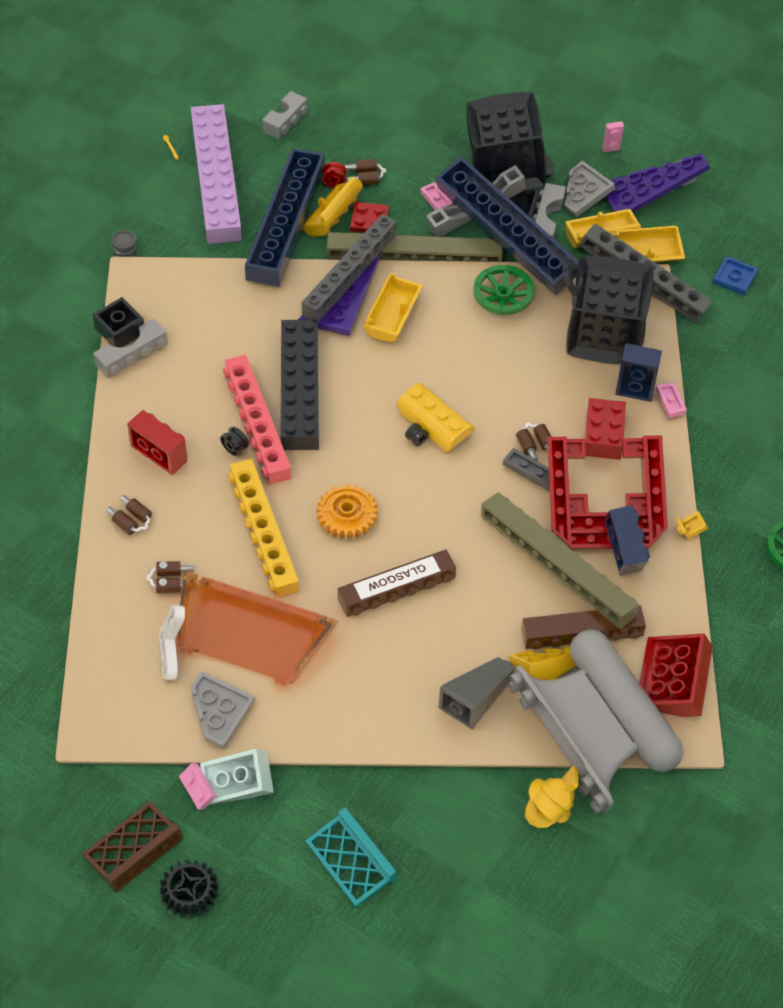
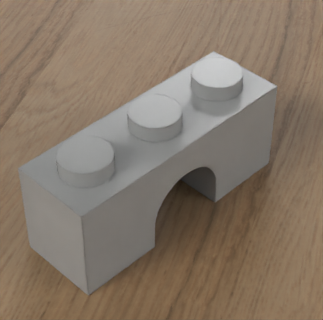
M290 91L281 100L282 113L271 110L263 118V132L278 140L283 135H286L289 129L296 125L298 120L307 113V98Z

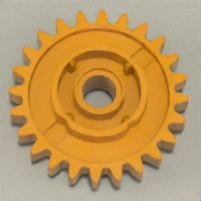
M349 483L346 487L340 484L339 489L332 486V491L326 490V495H321V500L318 501V507H316L317 520H319L320 526H324L325 532L330 530V536L336 533L338 539L341 535L344 536L345 540H347L348 536L355 539L356 534L362 537L363 531L369 533V527L374 528V522H377L378 503L375 502L374 496L370 497V491L364 493V487L357 489V485L351 488Z

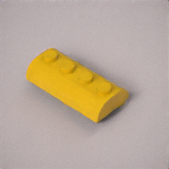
M350 177L348 182L337 184L325 199L323 197L319 198V207L304 223L303 231L313 237L328 235V232L331 231L330 228L339 222L342 214L348 211L349 205L357 200L358 194L363 189L361 181L356 180L355 177Z
M631 209L606 214L598 212L596 216L565 221L568 240L575 249L580 247L579 245L584 235L594 223L609 233H614L616 230L641 228Z
M677 226L616 230L614 233H611L653 262L682 261L685 259Z
M390 273L365 319L364 330L375 339L385 342L396 341L423 285L396 277V274Z
M421 382L408 389L397 402L396 408L399 409V413L412 424L418 423L422 430L425 429L429 433L428 438L446 453L450 452L451 449L475 431V427L467 422Z

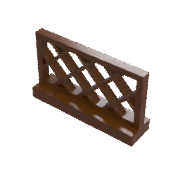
M149 801L82 855L116 893L183 840L180 827L175 822L172 823ZM149 810L154 813L153 819H143V815ZM130 825H138L137 832L126 833V828ZM152 825V831L141 832V826ZM156 825H166L168 827L163 832H155ZM113 838H121L120 846H109V841ZM125 838H136L135 845L124 846ZM140 838H150L148 844L139 846ZM104 851L102 859H93L91 857L95 852ZM108 851H119L118 858L107 859ZM123 851H134L129 859H122ZM106 865H116V869L110 874L105 872Z

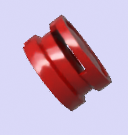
M329 162L324 165L322 175L324 185L334 188L337 184L345 183L346 167L339 162Z

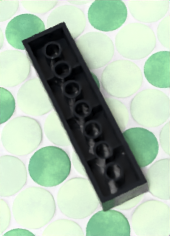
M281 320V444L284 450H319L318 320Z

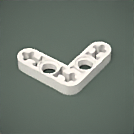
M172 605L160 629L159 643L164 680H176L178 665L175 638L184 622V606Z

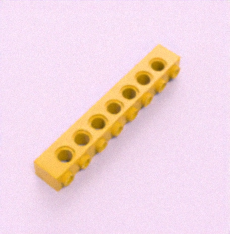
M248 459L230 464L228 478L230 484L234 483L233 491L236 499H240V511L246 515V518H244L246 527L252 531L250 533L252 543L258 547L256 549L257 557L264 563L262 564L263 573L265 576L268 575L270 579L268 580L270 591H274L276 598L299 592V580L253 460Z

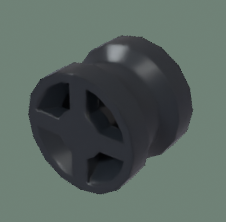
M418 423L412 424L405 433V437L408 440H412L416 447L422 445L429 435L425 429H421Z

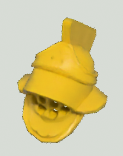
M572 766L562 778H549L546 781L535 779L530 784L528 790L530 799L525 808V818L530 825L537 828H548L556 822L563 823L568 820L575 798L574 790L578 787V768L576 766Z

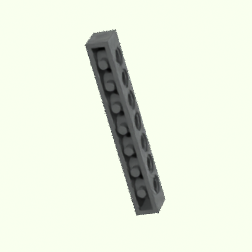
M383 214L380 215L301 302L302 317L308 320H318L319 322L394 239L397 221Z
M596 223L584 235L579 245L593 256L621 258L652 266V295L696 324L712 303L711 299Z

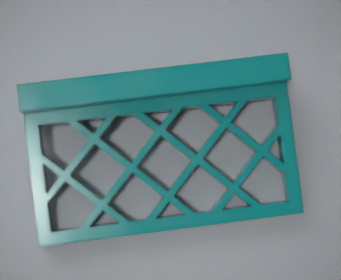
M344 807L338 812L339 815L310 836L305 842L357 908L389 882L393 883L396 881L398 875ZM340 823L343 827V835H331L332 828ZM318 838L327 839L325 849L316 848L313 842ZM330 839L342 840L340 850L329 849ZM345 840L356 843L355 852L344 851ZM328 854L339 855L338 865L327 863ZM343 855L354 856L353 867L341 866ZM367 857L369 860L368 868L356 867L357 858ZM340 870L352 871L351 880L341 881L339 878ZM355 871L367 872L366 883L354 882ZM370 873L380 874L383 880L378 884H370ZM353 886L365 887L364 894L356 900L352 895Z

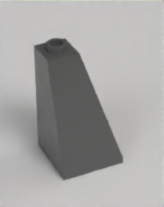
M497 657L443 684L440 687L438 708L470 729H473L511 681L510 675L513 674L515 667L509 661Z

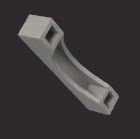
M516 165L501 173L492 183L508 198L526 189L525 177ZM457 205L440 207L426 215L429 227L436 237H442L472 220Z

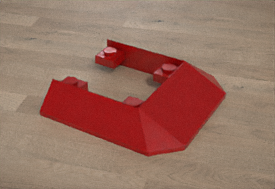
M662 435L622 439L623 459L641 458L643 493H626L625 505H632L633 509L638 512L639 522L637 523L639 529H642L644 533L643 544L645 548H650L668 529ZM567 436L547 437L551 531L571 549H612L604 522L608 512H589L588 494H569L568 459L586 458L585 439H567Z

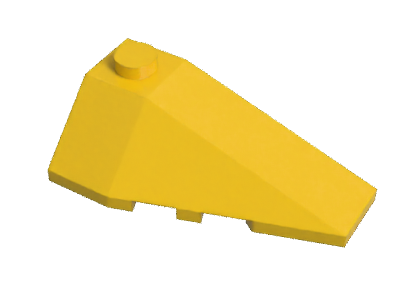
M570 645L563 646V650L544 648L542 653H533V650H527L508 655L510 663L515 668L522 666L531 676L541 680H554L576 666L569 652Z

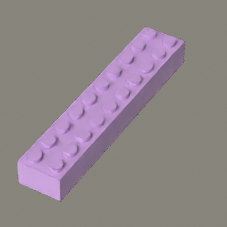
M224 104L191 107L207 244L242 241Z

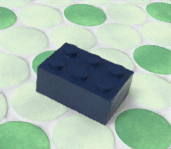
M625 343L615 395L651 402L662 350Z
M632 505L609 510L604 522L619 575L643 570L648 559H650L648 548H645L643 544L644 533L642 529H639L637 523L639 522L637 510H634Z

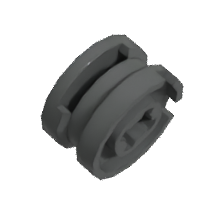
M122 230L112 236V247L117 256L130 257L136 253L137 243L133 232Z

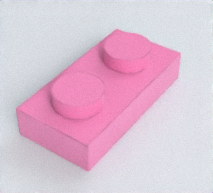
M622 121L606 124L602 146L604 153L620 150L624 129Z
M435 182L420 188V193L434 210L440 207L453 206L451 200L438 189Z
M675 383L657 385L656 392L668 418L686 415L687 409Z
M191 763L179 776L198 810H204L217 797L197 763Z

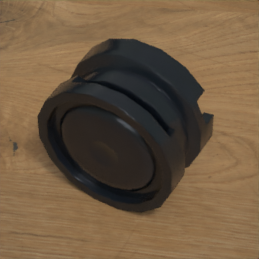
M230 427L228 433H223L220 436L221 444L233 456H239L243 449L249 447L248 438L237 427Z

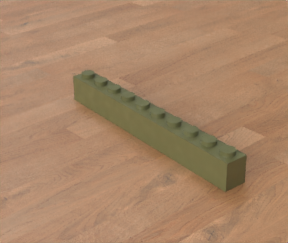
M328 232L327 260H340L363 234ZM396 235L381 252L380 260L502 262V246L494 239Z
M498 492L482 503L481 517L619 629L637 617L639 604L634 598L629 597L619 586L614 585L605 575L599 573L590 563L584 561L576 552H573L562 541L554 537L549 530L540 526L535 519L530 518L507 497Z

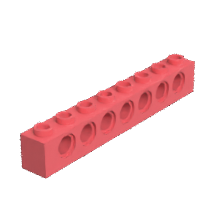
M246 354L226 359L223 373L225 378L229 379L228 386L230 392L235 394L233 396L235 405L240 407V418L246 422L244 424L247 435H251L250 443L252 449L256 448L257 462L263 466L261 467L263 477L268 479L269 484L291 479V466Z

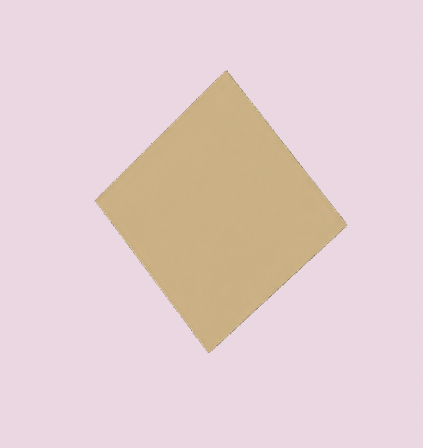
M111 257L105 306L123 297L144 318V324L155 319L167 333L168 343L164 347L150 353L147 357L141 358L133 365L122 369L117 374L108 378L98 368L55 757L58 763L200 764L252 749L267 751L269 765L571 768V763L540 718L536 716L531 707L527 710L522 708L519 702L522 698L520 691L512 693L508 685L473 729H470L439 709L438 705L440 687L443 684L497 657L509 661L508 655L527 650H533V653H542L544 648L563 650V646H567L542 647L536 650L525 649L521 630L523 618L596 610L481 517L482 503L499 492L504 497H507L515 506L521 508L530 518L535 519L540 526L549 530L554 537L562 541L551 531L550 491L504 466L503 459L513 448L524 453L516 433L529 422L531 425L545 424L552 437L567 436V439H584L589 398L626 402L624 438L662 435L668 529L648 548L650 559H648L643 570L619 575L612 549H571L641 605L646 624L644 636L635 639L621 638L616 641H609L638 682H640L648 637L705 633L711 643L700 537L698 534L688 540L685 535L681 536L675 527L678 525L675 518L679 517L683 520L697 512L686 415L668 418L656 392L657 385L674 382L685 405L675 309L654 295L651 296L646 318L643 347L662 350L652 401L648 402L615 395L621 364L597 362L566 353L567 330L573 309L572 294L567 286L554 295L519 262L380 260L350 336L318 328L319 450H284L291 466V479L269 484L268 479L262 475V464L257 462L256 448L252 449L250 443L251 435H247L244 424L246 422L240 418V407L235 405L233 397L235 394L230 392L228 386L229 379L224 376L225 360L246 354L281 441V320H298L302 315L301 302L340 260L290 259L279 287L245 280V263L247 258ZM658 264L659 266L670 272V266L668 264ZM495 265L517 267L526 272L533 281V300L526 309L516 314L499 315L491 313L482 308L474 297L473 290L476 277L483 270ZM393 273L396 274V277L422 284L423 288L397 340L385 342L368 335L364 330V324L388 275ZM503 274L493 275L498 284L502 283ZM509 274L508 284L512 285L518 278ZM486 278L482 284L494 289L490 281ZM576 278L573 279L574 285H576ZM523 282L514 291L527 290V287ZM481 291L483 297L492 296L491 294ZM526 296L515 297L514 299L521 302ZM498 301L491 302L495 305H499ZM508 302L504 306H511L512 304ZM103 336L100 349L109 344ZM139 336L133 339L132 341L128 342L127 344L123 345L122 347H127L134 344L138 340ZM417 383H423L430 391L475 427V431L451 449L450 452L446 453L430 438H427L422 445L416 447L412 440H408L405 437V433L412 423L399 413V409L396 406L400 397ZM142 410L153 414L161 423H166L174 432L182 434L185 438L188 462L173 475L130 446L127 423ZM232 426L240 429L249 441V447L243 449L239 456L231 455L220 441V436L223 433H228L229 428ZM528 426L527 429L537 446L535 451L538 457L537 461L548 467V452L541 448L533 432L534 428ZM622 451L621 460L586 456L585 459H568L569 494H588L589 512H609L612 509L625 507L626 493H643L641 458L623 459ZM248 459L253 460L299 580V592L276 598L274 591H270L268 586V580L270 579L268 575L265 576L263 573L262 564L264 563L257 557L256 549L258 547L252 543L250 536L252 531L246 527L244 519L246 515L240 511V499H236L233 491L234 483L230 484L228 478L230 464ZM349 483L351 488L357 485V489L364 487V493L370 491V497L374 496L375 502L378 503L377 522H374V528L369 527V533L363 531L362 537L356 534L355 539L348 536L347 540H345L343 535L338 539L336 533L330 536V530L324 531V526H320L319 520H317L316 507H318V501L321 500V495H326V490L332 491V486L339 489L340 484L346 487ZM123 494L129 499L135 498L152 511V516L148 523L149 528L146 531L142 529L128 535L112 522V516L106 512V508L111 506L116 511L122 510L138 523V528L145 527V523H142L128 512L126 504L120 500ZM447 549L456 566V577L453 580L437 584L431 589L418 591L411 596L401 597L395 602L382 604L376 609H368L359 615L346 617L338 600L339 587ZM181 561V565L194 564L195 566L194 571L181 572V576H157L156 571H154L153 576L150 577L154 584H156L157 578H180L181 582H194V588L181 589V593H156V587H153L150 581L147 580V575L151 573L153 568H156V562ZM172 605L184 606V622L175 638L178 665L176 680H164L159 643L160 629ZM711 655L702 716L681 717L661 713L680 739L683 747V758L674 769H722L724 767L713 656ZM201 671L255 697L253 705L224 749L207 742L202 730L191 692V686ZM637 752L619 767L650 769Z

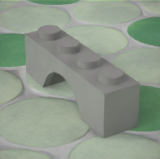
M546 183L544 190L541 189L539 199L541 202H537L536 212L538 214H534L533 221L554 238L556 223L547 216L552 212L561 211L566 187Z
M155 319L139 327L140 336L134 344L122 348L108 344L93 353L95 365L107 378L133 365L141 358L147 357L150 353L164 347L168 343L166 331Z

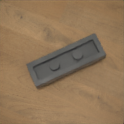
M515 448L503 459L504 466L550 491L549 468Z

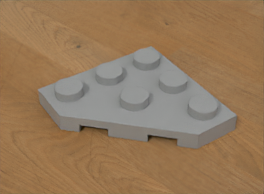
M582 161L569 171L570 178L567 185L565 208L572 215L578 217L616 189L615 184Z
M201 671L191 686V692L202 730L207 742L224 749L253 705L255 697Z

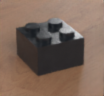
M123 297L92 314L95 329L111 346L119 348L140 336L139 327L144 324V318Z

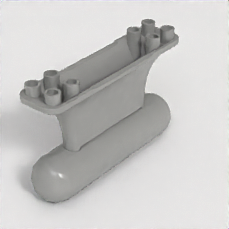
M588 629L577 634L570 644L569 652L579 671L559 679L541 680L531 676L522 666L514 668L513 674L510 675L511 681L508 683V686L512 693L520 691L522 698L519 702L522 708L527 710L531 707L571 765L578 768V775L581 781L578 789L583 796L590 793L593 799L590 802V807L597 814L600 811L604 813L610 811L614 803L609 791L611 779L617 769L630 756L637 752L650 769L657 772H666L674 769L681 762L683 747L680 739L608 638L599 630Z

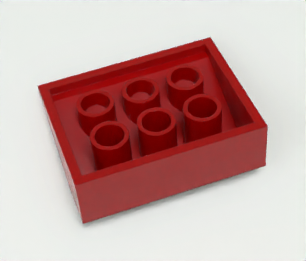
M705 633L647 638L639 683L660 713L681 717L702 716L713 648Z

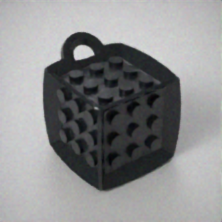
M532 92L498 94L476 99L466 104L467 129L472 148L473 167L493 183L501 173L516 165L525 177V190L544 186L546 178H550L555 173V168L550 158L545 154L540 113L534 94Z
M582 256L578 264L568 266L564 277L566 286L572 294L573 309L567 330L566 353L587 360L621 364L625 343L642 347L644 344L646 318L653 289V267L636 261L604 256ZM574 274H577L576 285L573 283Z

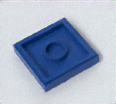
M726 256L712 283L745 296L758 273V268Z

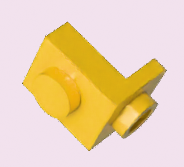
M699 511L683 520L679 517L675 518L678 523L675 526L681 536L685 535L688 540L709 529Z

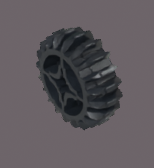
M188 859L184 865L178 861L177 868L170 866L171 873H164L165 879L160 881L162 887L159 889L160 894L163 895L161 900L163 903H166V909H172V914L174 915L180 911V917L182 918L186 913H189L191 919L195 912H197L198 916H201L202 909L208 912V904H215L214 898L218 897V891L216 890L219 889V883L216 882L217 876L213 874L212 868L206 869L205 863L198 866L197 860L190 864ZM179 879H182V882L179 885L175 886L176 888L172 890L174 884ZM186 883L188 884V887L191 888L193 895L191 894L190 890H188V888L186 887ZM206 888L205 893L199 899H197L198 893L202 892L203 889Z

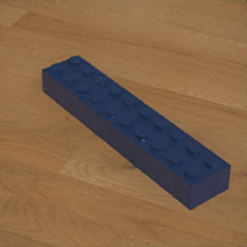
M292 148L245 263V280L280 287L322 179L325 154Z
M461 156L436 177L438 189L554 295L566 286L564 277L566 268L572 264H578L579 261Z

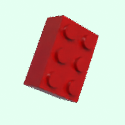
M589 398L584 437L586 456L621 460L626 402Z
M142 410L127 423L130 446L169 474L173 475L188 462L184 436L174 432L166 423H161L153 414Z

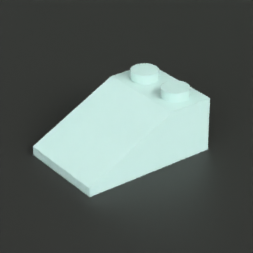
M252 749L200 763L203 774L217 796L209 805L274 793L267 751Z

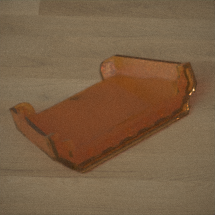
M184 571L180 606L185 608V618L176 636L175 646L181 647L180 651L192 655V652L202 653L271 676L275 679L274 683L286 686L287 683L293 684L336 627L338 620L207 577H201L200 580L197 579V574Z

